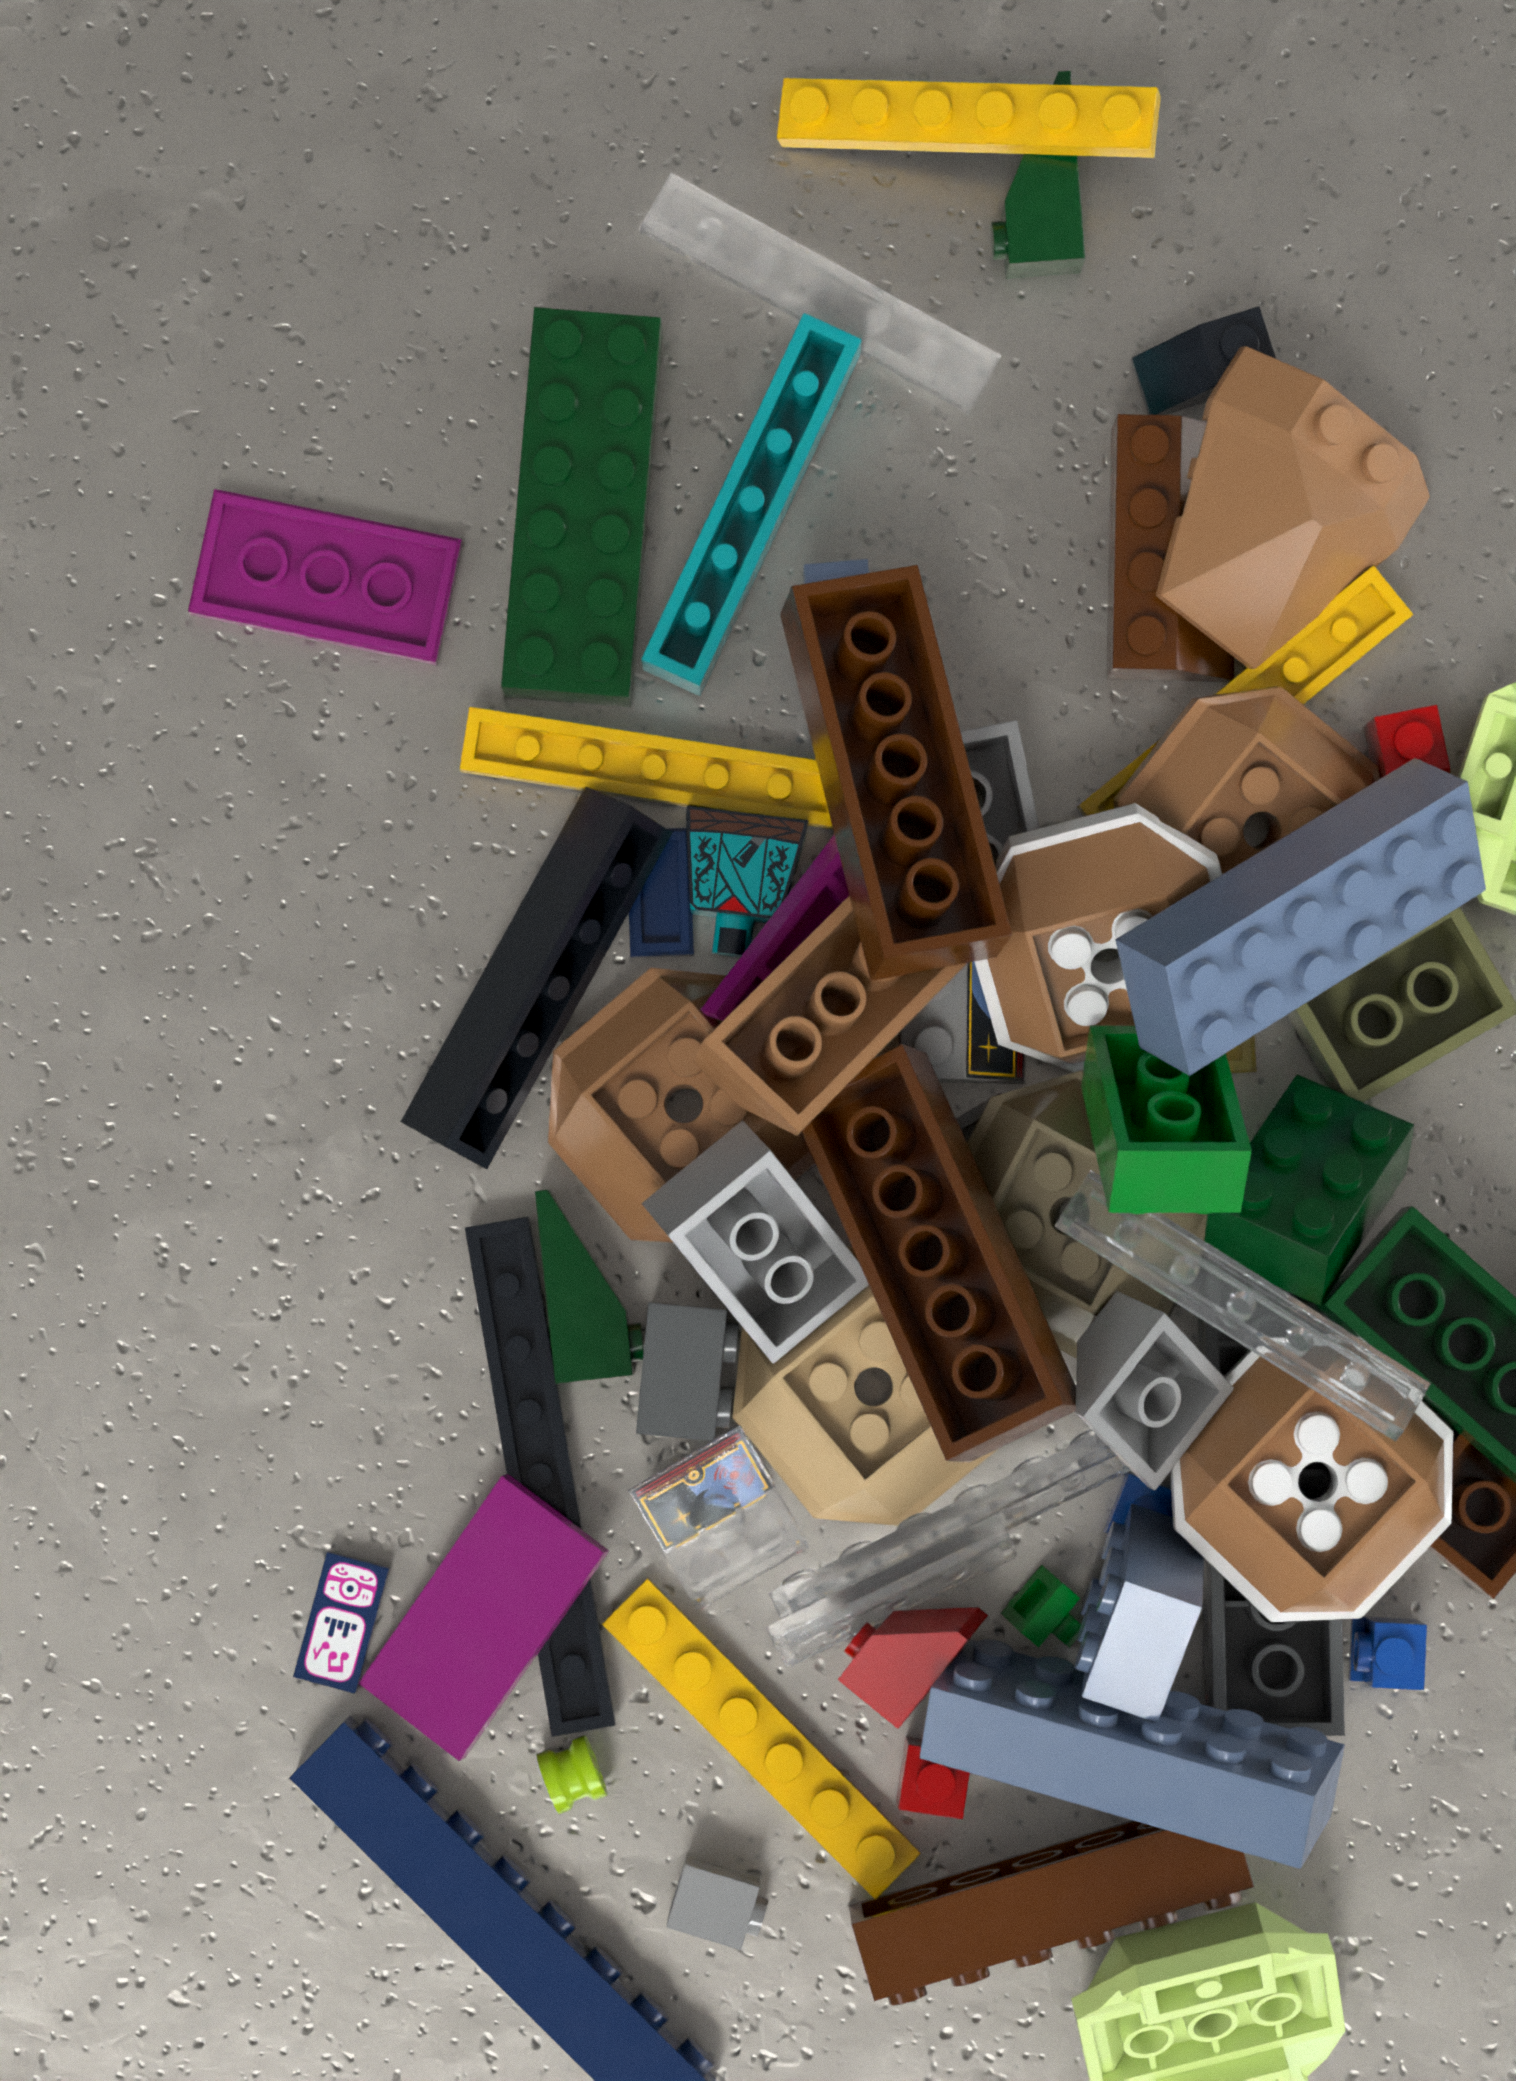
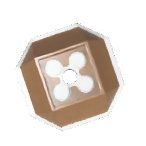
M1136 803L1010 836L996 860L997 865L995 869L1012 936L997 957L974 961L998 1045L1071 1072L1084 1070L1090 1025L1135 1026L1120 958L1118 957L1110 962H1099L1093 958L1104 949H1117L1115 939L1221 876L1222 872L1217 854L1189 836L1160 822L1157 816Z
M1358 1339L1258 1340L1224 1376L1234 1387L1233 1391L1171 1470L1173 1529L1270 1622L1362 1618L1451 1524L1453 1430ZM1313 1462H1321L1330 1472V1487L1321 1497L1307 1499L1299 1489V1474L1306 1465Z

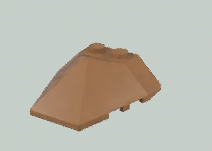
M1243 346L1238 349L1207 399L1202 420L1207 421L1199 454L1198 457L1191 458L1186 477L1191 480L1183 514L1175 519L1155 596L1248 669H1256L1318 617L1336 595L1373 565L1377 567L1400 547L1430 495L1417 456L1328 382L1252 348Z

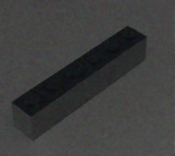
M587 786L585 787L400 1121L401 1123L475 1164L488 1169L672 835L671 831L633 806Z

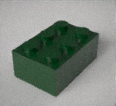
M1296 1074L1250 1142L1252 1152L1241 1213L1207 1214L1203 1254L1321 1306L1405 1177L1414 1124Z

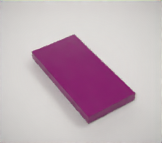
M214 489L188 613L192 616L438 665L463 541L454 537Z
M509 1474L502 1475L358 1684L458 1761L465 1759L604 1560L609 1550Z

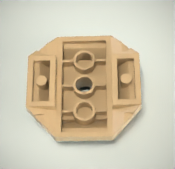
M846 1246L853 1254V1256L857 1259L853 1248L850 1246ZM869 1285L774 1364L742 1327L732 1418L813 1518L905 1526L996 1451L994 1450L972 1462L945 1460ZM872 1367L883 1369L889 1375L892 1384L888 1398L876 1405H868L861 1402L857 1398L854 1389L857 1376L863 1370Z

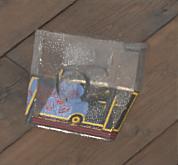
M740 1425L628 1490L697 1612L809 1548L803 1532Z

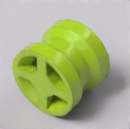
M585 1735L573 1739L570 1747L563 1751L555 1752L547 1749L536 1754L544 1783L558 1814L571 1810L574 1802L582 1798L589 1797L597 1800L608 1795L597 1759Z

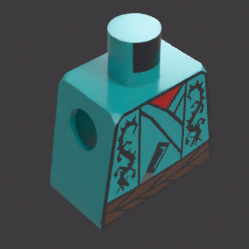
M687 806L686 831L690 910L693 915L716 918L712 946L713 954L740 958L752 942L754 922L766 924L787 897L806 839L808 820Z

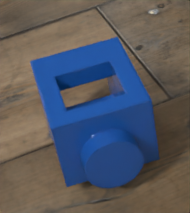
M1363 1616L1362 1618L1351 1619L1348 1680L1364 1682L1372 1688L1424 1690L1427 1625L1416 1619Z

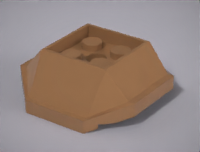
M1273 686L1192 698L1117 793L1113 803L1114 809L1136 803L1157 816L1160 822L1180 831L1217 854L1221 872L1224 874L1378 781L1380 774L1379 768L1374 762L1285 689ZM1263 812L1269 821V833L1262 843L1250 846L1243 834L1245 822L1254 813Z
M651 967L553 1050L548 1143L631 1241L673 1243L641 1203L742 1120L771 1150L795 1182L816 1165L802 1132L796 1136L741 1108L693 1062L702 1042L723 1022L705 1015L700 1009L726 975ZM682 1089L694 1090L703 1099V1108L700 1115L688 1123H679L672 1120L667 1112L670 1097Z

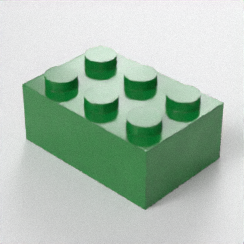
M1090 1025L1081 1089L1108 1213H1241L1252 1150L1226 1053L1189 1076L1140 1048L1135 1026Z

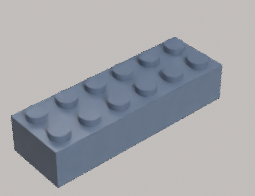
M1414 758L1115 939L1140 1048L1190 1076L1484 892L1486 886L1468 781Z
M992 1639L970 1640L931 1686L920 1758L1299 1869L1302 1868L1332 1815L1345 1744L1328 1740L1326 1735L1312 1728L1294 1727L1288 1729L1263 1722V1719L1254 1712L1243 1709L1224 1711L1200 1704L1196 1697L1177 1691L1169 1692L1158 1723L1083 1698L1084 1672L1075 1669L1071 1662L1058 1657L1035 1658L1014 1652L1010 1645Z

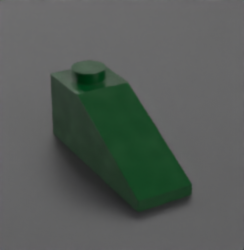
M1058 71L1053 85H1072L1071 71ZM1023 155L1004 201L1001 221L991 222L993 260H1004L1006 279L1081 273L1085 261L1078 156Z
M550 1190L535 1191L555 1384L634 1375L633 1362L643 1361L644 1354L641 1322L629 1323L628 1310Z

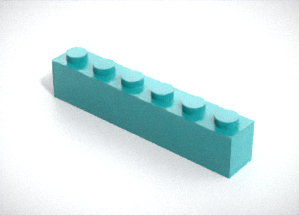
M803 313L641 658L644 671L701 697L859 360L862 339Z

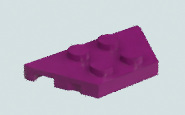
M835 835L832 836L700 1009L705 1015L724 1021L849 897Z

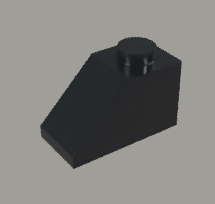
M1254 307L1199 324L1132 357L1131 363L1148 415H1167L1206 403L1240 347L1247 346L1276 359L1260 307Z

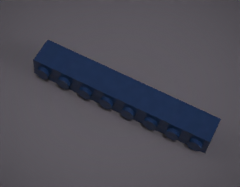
M349 1716L289 1777L594 2081H716V2077L710 2072L715 2066V2062L707 2052L690 2037H687L681 2043L664 2026L669 2017L649 1995L642 1991L635 1998L617 1980L623 1972L615 1961L598 1946H595L589 1952L571 1934L577 1926L557 1904L549 1900L542 1906L525 1889L531 1881L524 1871L504 1854L496 1860L479 1843L485 1837L484 1833L465 1813L457 1809L450 1815L433 1798L439 1790L432 1780L412 1763L404 1769L387 1752L393 1746L392 1742L369 1719L365 1718L358 1724Z

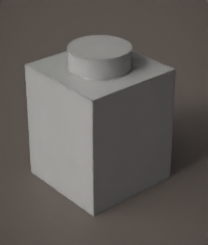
M686 1856L667 1918L666 1928L741 1950L746 1934L758 1937L766 1912L768 1899L757 1896L760 1889V1878Z

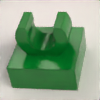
M1042 1564L1000 1613L1038 1648L1051 1633L1070 1648L1078 1639L1081 1623L1069 1614V1611L1080 1600V1597Z

